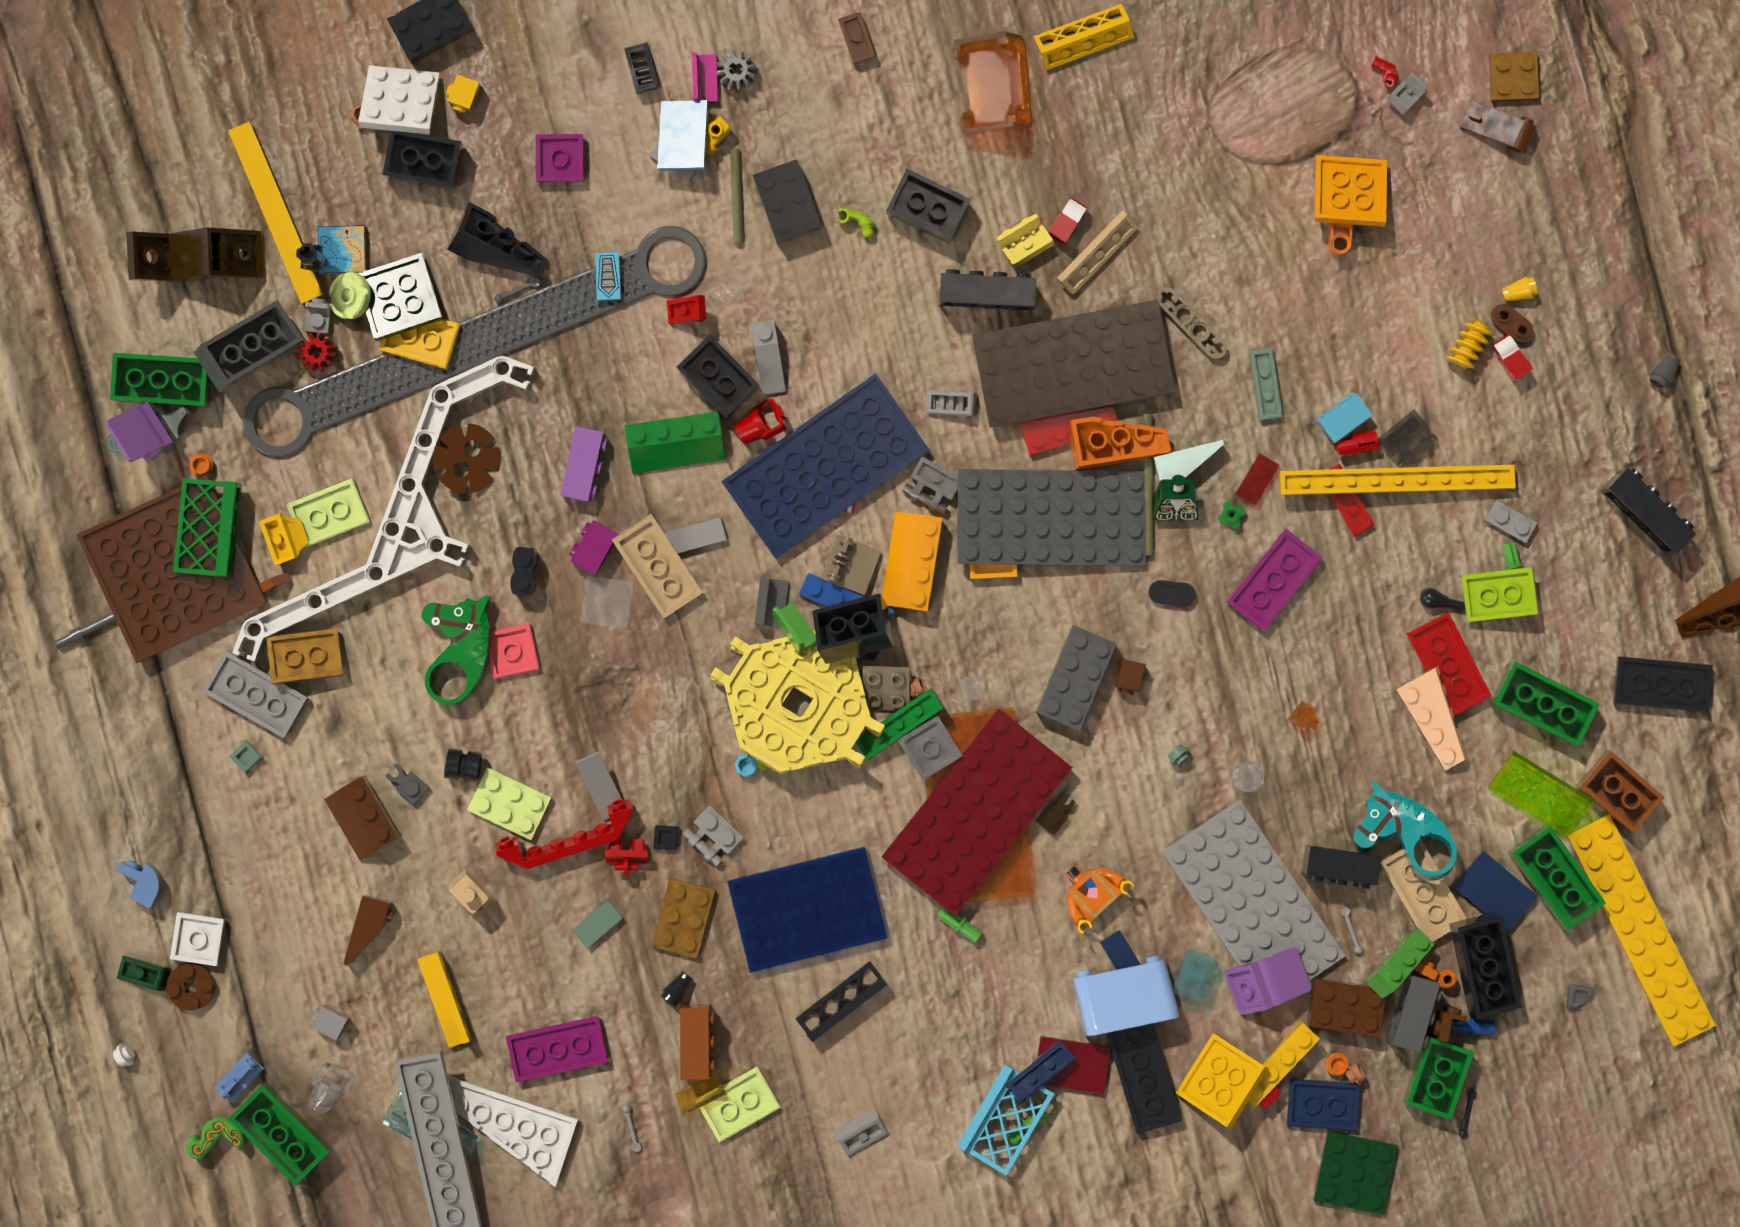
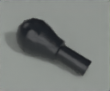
M1434 588L1424 589L1420 594V602L1426 608L1448 607L1463 611L1465 608V602L1450 599Z

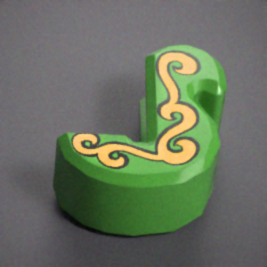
M217 1116L205 1124L202 1129L201 1138L199 1134H195L188 1140L186 1151L191 1158L202 1159L222 1135L239 1149L243 1148L246 1136L228 1119V1116Z

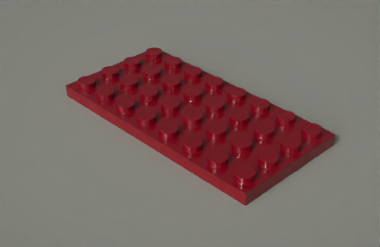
M1000 709L995 712L964 751L963 756L956 761L881 856L954 916L957 915L1073 768Z

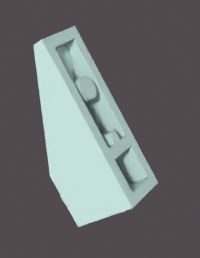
M1223 440L1154 457L1153 463L1158 482L1162 479H1172L1175 475H1182L1186 478L1224 445Z

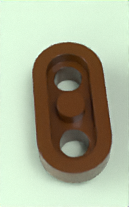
M1499 304L1492 309L1490 314L1492 323L1503 333L1509 334L1515 342L1524 343L1532 337L1534 331L1532 324L1510 305ZM1501 311L1507 313L1508 317L1506 320L1500 318ZM1519 326L1525 328L1526 332L1524 335L1519 334Z

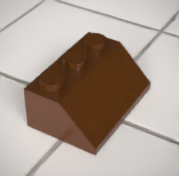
M366 776L359 777L324 799L359 860L401 837Z

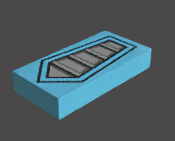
M619 252L595 253L597 301L621 300Z

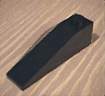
M469 202L451 237L447 250L469 261L541 277L548 259L527 242H520L516 239L509 227L504 229L495 221L496 217L493 214Z

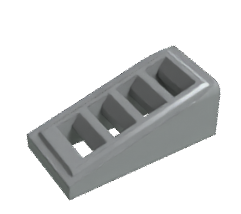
M928 390L926 413L976 416L977 393ZM936 395H940L939 409H935ZM946 396H949L948 410H945ZM955 396L959 397L958 410H954ZM965 397H968L967 411H964Z

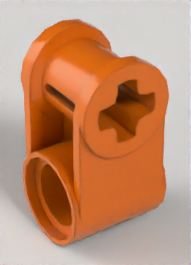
M1328 223V251L1332 256L1342 257L1351 248L1354 225ZM1342 240L1345 243V249L1337 250L1334 247V241Z

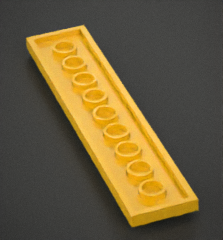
M1606 814L1567 834L1566 836L1585 874L1606 902L1602 908L1671 1045L1674 1047L1716 1026L1611 816Z

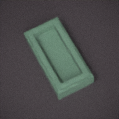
M607 900L574 928L572 932L588 948L617 924L623 916Z

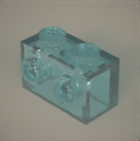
M1186 947L1173 985L1174 994L1199 1002L1202 1001V998H1206L1210 989V985L1207 984L1209 976H1213L1217 968L1216 957Z

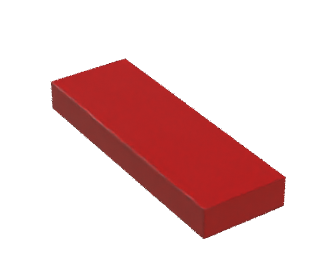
M1338 464V465L1332 467V468L1329 469V470H1333V469H1343V468L1341 467L1340 464ZM1357 493L1329 494L1353 537L1375 525Z

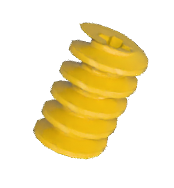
M1469 317L1473 324L1465 323L1464 325L1468 332H1460L1463 340L1458 339L1455 341L1458 348H1451L1450 350L1454 357H1446L1448 361L1463 369L1475 368L1471 360L1479 361L1480 358L1475 353L1476 351L1484 352L1480 344L1489 343L1485 335H1494L1487 325L1473 317Z

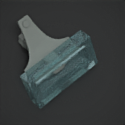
M150 405L173 441L163 451L165 455L173 451L177 444V431L180 422L192 416V412L188 407L184 406L176 411L166 412Z

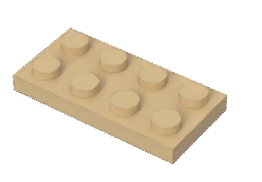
M652 514L611 539L663 618L703 593Z
M1420 840V843L1414 849V858L1417 864L1428 871H1439L1422 840ZM1403 849L1381 861L1380 865L1416 928H1419L1432 942L1451 931L1449 923L1467 919L1444 878L1436 881H1427L1419 878L1411 870Z

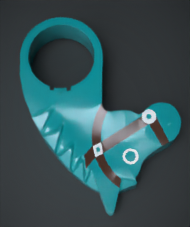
M1373 781V795L1365 802L1367 806L1366 817L1354 832L1353 843L1355 848L1363 853L1369 852L1375 847L1377 841L1383 842L1397 837L1400 840L1408 864L1415 875L1427 881H1436L1446 877L1454 867L1457 849L1444 823L1419 803L1403 795L1384 791L1377 782ZM1430 837V839L1438 840L1446 845L1451 859L1445 868L1439 871H1428L1417 864L1414 858V849L1421 839Z

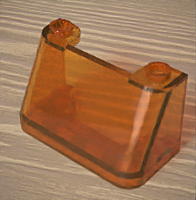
M1005 31L954 40V58L960 64L965 65L969 111L963 112L962 117H960L959 123L963 134L971 135L1030 129L1033 117L1027 50L1024 38L1021 35Z

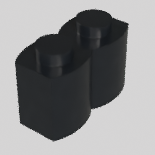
M516 547L512 557L515 571L511 576V591L515 595L532 596L536 588L534 571L538 564V554L534 548Z

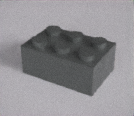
M1409 974L1406 977L1387 1037L1388 1042L1416 1052H1421V1048L1426 1047L1429 1038L1426 1031L1428 1025H1432L1435 1018L1433 1007L1435 1002H1439L1442 994V989L1439 988L1440 983L1414 974Z

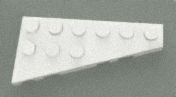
M448 1076L456 1113L556 1187L578 1118Z

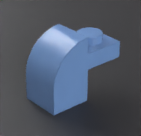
M128 859L127 862H120L116 871L137 881L129 898L148 908L155 907L163 888V880L159 870L151 863L145 864L142 870L140 869L141 865L135 861Z

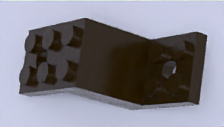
M206 227L170 234L126 232L129 280L185 283L217 277L263 278L261 231ZM239 249L243 251V259L239 256ZM147 252L151 254V262L147 259Z

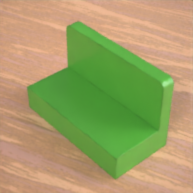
M793 602L780 610L777 606L773 608V619L798 654L816 644L815 633Z

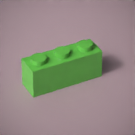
M1416 928L1402 938L1365 982L1381 998H1384L1400 986L1435 944L1419 928Z

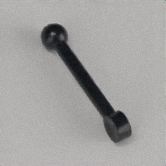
M1468 1089L1466 1092L1468 1101L1462 1129L1459 1130V1136L1462 1138L1468 1135L1466 1129L1472 1100L1476 1097L1474 1089Z

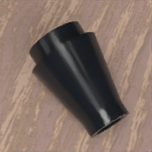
M681 971L662 990L663 993L660 997L673 1007H676L678 1003H682L693 978Z

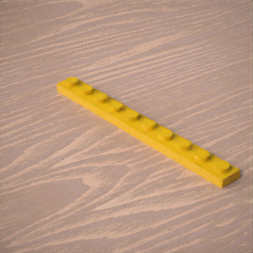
M1515 465L1279 471L1280 495L1515 489Z

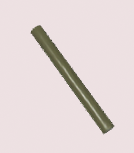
M730 149L734 244L743 243L740 153L739 149Z

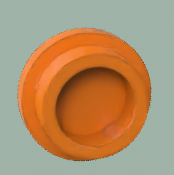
M199 453L191 458L189 467L194 475L202 477L212 472L213 461L210 456Z
M1332 1053L1326 1059V1069L1334 1076H1342L1348 1070L1349 1060L1342 1053Z

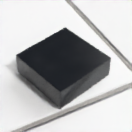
M655 825L653 849L677 850L679 826Z

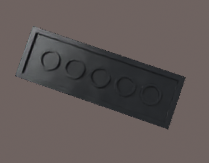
M1153 1023L1106 1033L1136 1133L1141 1134L1182 1122Z

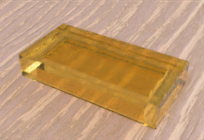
M715 1073L709 1079L700 1080L674 1094L683 1115H686L726 1095V1092L718 1074Z

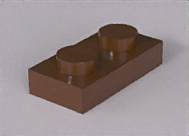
M861 12L839 18L838 22L853 65L875 58L876 56Z

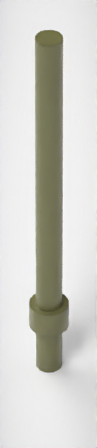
M1143 414V425L1153 427L1152 414ZM1153 457L1143 459L1146 500V555H1153Z

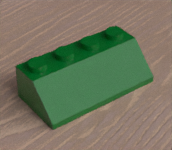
M719 412L624 425L632 473L726 460Z

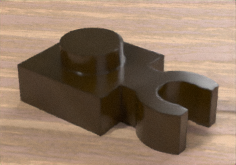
M1064 792L1057 796V804L1055 806L1049 802L1035 820V822L1053 835L1057 833L1068 818L1063 813L1065 809L1072 808L1075 803L1072 799L1069 804L1064 805L1061 801L1065 795Z

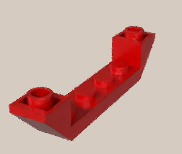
M619 799L607 806L610 824L602 823L592 830L586 832L578 831L571 837L565 839L557 838L541 847L539 845L532 846L525 852H523L518 836L504 837L495 843L496 855L520 867L530 869L618 840L633 812L630 799Z

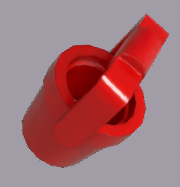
M768 399L752 408L751 413L737 422L734 427L742 443L747 445L762 438L763 440H768L785 431L787 425L782 407L774 399ZM773 407L772 410L777 422H779V425L770 429L768 422L762 414L763 411Z

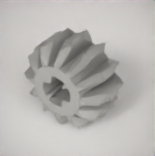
M732 50V58L729 59L726 54H723L722 58L726 63H717V66L723 70L717 71L716 74L719 77L724 76L720 81L721 85L729 81V90H732L734 84H737L738 91H741L742 82L745 86L749 87L750 82L747 78L755 79V74L750 71L756 70V65H748L752 61L751 56L743 60L744 51H741L739 57H736L735 51ZM733 66L736 68L742 67L740 75L736 73L731 74Z

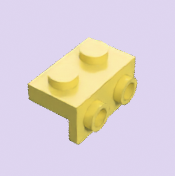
M1037 214L1024 218L1021 223L1003 231L997 237L1001 250L1014 269L1055 245Z

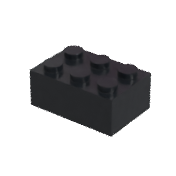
M420 0L386 18L411 64L474 31L458 0Z
M390 131L382 175L386 179L455 191L464 145L461 141L419 133Z
M797 159L753 175L777 245L821 229L820 221Z
M906 168L886 210V215L950 245L971 199Z
M711 334L676 366L726 420L760 388V385Z
M880 593L812 610L817 650L825 664L894 647L888 606Z
M1305 845L1301 873L1307 875L1306 879L1323 882L1324 878H1330V882L1333 884L1347 885V881L1354 882L1353 886L1370 889L1371 885H1377L1381 857Z

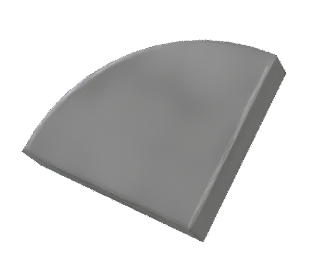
M1569 984L1566 1007L1576 1008L1584 1004L1592 996L1594 987Z

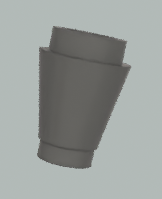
M1668 353L1650 373V383L1662 390H1665L1667 386H1671L1680 359L1674 354Z

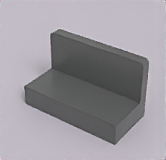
M760 577L754 624L779 627L773 619V608L777 606L780 610L786 606L788 581Z

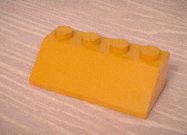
M895 512L882 593L887 606L928 612L942 518Z

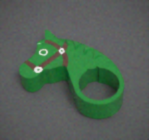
M486 595L479 601L466 598L465 601L457 605H444L434 602L429 603L423 608L421 615L423 621L428 625L439 626L442 633L451 639L450 645L429 666L425 675L426 690L435 701L449 705L460 704L466 701L480 685L485 675L490 655L491 625L487 609L491 596ZM453 662L458 664L463 670L466 669L467 684L460 696L449 700L443 698L436 691L434 677L442 665Z

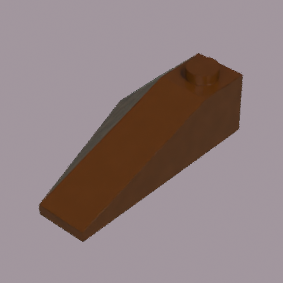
M1740 577L1675 620L1682 638L1711 634L1713 630L1724 628L1726 632L1734 631V627L1740 626Z

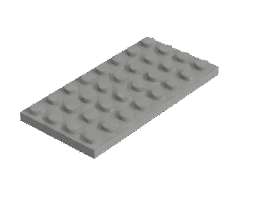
M1240 799L1161 851L1238 966L1254 963L1287 948L1296 947L1310 981L1346 956Z

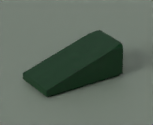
M123 955L117 979L156 991H165L171 968Z

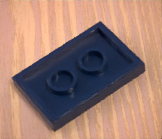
M1483 850L1452 886L1484 914L1495 912L1503 916L1506 932L1510 931L1538 897Z
M1289 1078L1286 1126L1358 1131L1361 1085L1357 1083L1352 1084L1351 1082Z

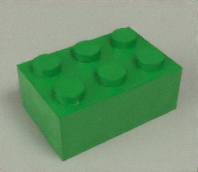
M1429 1036L1426 1047L1421 1048V1052H1419L1403 1102L1406 1105L1451 1120L1474 1052Z

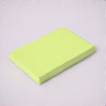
M353 478L286 504L291 517L300 518L309 541L303 548L310 547L370 523Z
M758 1066L696 1101L719 1143L781 1108Z

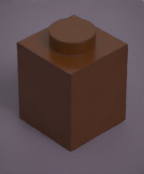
M1121 659L1115 687L1120 688V693L1133 695L1134 691L1140 692L1146 664Z

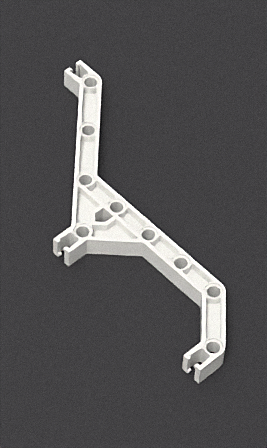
M499 356L434 386L429 393L366 565L249 618L242 625L232 653L244 656L245 652L242 651V648L247 638L255 640L253 654L247 655V659L258 661L266 637H271L438 559L463 567L464 558L461 557L457 561L448 557L446 553L449 550L450 544L463 547L461 552L464 553L469 550L470 545L447 537L424 487L433 461L434 447L439 445L440 436L444 432L454 405L504 382L528 391L530 382L521 383L512 379L515 368L528 370V375H534L536 368L505 356ZM503 362L508 363V373L505 375L498 374V365ZM442 390L447 391V401L439 403L436 398L438 392ZM426 434L430 435L432 438L431 445L422 447L420 444L421 437ZM407 479H413L416 484L414 490L410 492L404 489V482ZM391 523H396L399 526V532L395 536H390L387 531ZM408 527L415 529L421 540L412 544L403 541ZM436 539L442 540L444 545L440 552H434L431 547ZM375 567L381 568L383 572L379 580H374L371 577V571ZM314 595L320 596L322 604L318 608H313L310 603ZM254 623L259 624L261 627V632L258 636H253L250 633V627Z

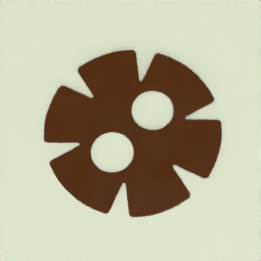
M469 423L466 437H464L460 424L449 428L440 436V439L448 448L434 447L433 467L435 471L448 468L439 477L443 485L452 491L465 494L468 480L474 493L486 488L493 481V478L485 469L499 471L501 455L499 447L485 449L494 440L490 432L481 426ZM475 440L479 443L480 452L478 455L471 457L465 453L464 446L467 441ZM457 461H465L468 464L469 472L466 476L458 477L454 474L453 466Z

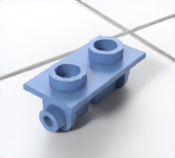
M246 1053L215 1086L219 1091L218 1094L223 1099L227 1098L233 1103L264 1067L250 1054Z

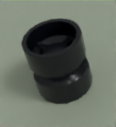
M449 748L446 756L444 778L458 780L460 777H463L464 781L478 783L482 753L469 751L467 754H464L462 750Z

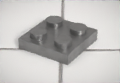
M939 716L934 717L898 740L922 781L963 756Z

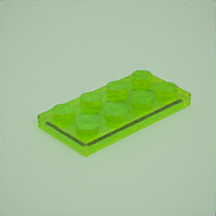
M1515 751L1510 754L1488 785L1489 790L1546 825H1550L1566 837L1571 835L1594 804V799Z

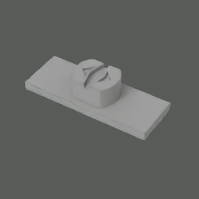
M598 751L576 761L575 764L604 821L609 819L607 806L622 798Z

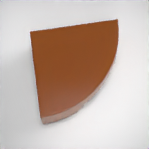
M283 573L258 584L261 593H264L291 581L288 573Z

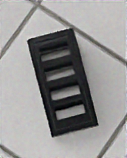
M647 42L624 48L636 94L659 89ZM643 50L645 52V55L634 58L631 57L632 53ZM647 59V64L634 67V62ZM649 68L650 72L636 75V71ZM648 77L652 78V81L638 84V80Z

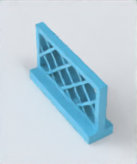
M1005 1064L957 1145L958 1148L970 1153L1008 1176L1055 1095L1052 1091L1042 1087L1039 1090L1048 1095L1042 1105L1034 1106L1031 1096L1029 1097L1031 1107L1018 1110L1013 1094L1010 1092L1009 1096L1005 1095L1008 1091L1006 1084L1020 1072L1008 1064ZM1011 1098L1014 1112L1002 1114L1000 1109L1001 1101ZM1040 1108L1036 1115L1035 1109ZM997 1110L999 1116L993 1117L994 1113ZM1032 1110L1034 1118L1032 1124L1022 1127L1019 1113ZM1015 1114L1019 1128L1006 1131L1003 1117ZM999 1118L1003 1132L990 1135L987 1125L990 1120ZM1029 1128L1024 1136L1023 1129ZM1020 1130L1021 1143L1018 1146L1010 1147L1007 1133ZM985 1131V1132H986V1136H985V1137H981L982 1134H983V1132ZM1004 1135L1007 1148L994 1151L991 1137ZM988 1140L990 1153L980 1154L973 1150L978 1141ZM1016 1149L1014 1155L1012 1156L1011 1150ZM1008 1151L1010 1161L1007 1167L1003 1168L997 1164L995 1154ZM991 1155L993 1161L990 1160V1159H988V1158L985 1157V1156Z

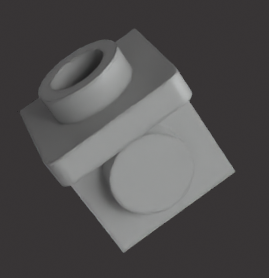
M312 298V302L305 303L307 310L304 331L329 334L331 305L326 304L324 299Z

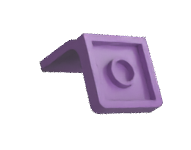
M148 402L109 419L105 424L129 462H134L142 457L146 462H149L159 456L173 442Z
M1296 947L1287 948L1254 963L1232 967L1224 972L1237 1010L1241 1015L1268 1010L1311 990L1310 981Z

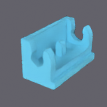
M1352 392L1315 419V421L1326 436L1336 443L1371 417L1372 413L1357 393Z

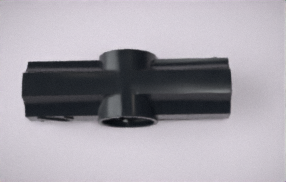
M303 243L296 251V257L301 260L300 269L318 272L327 264V258L323 255V246Z

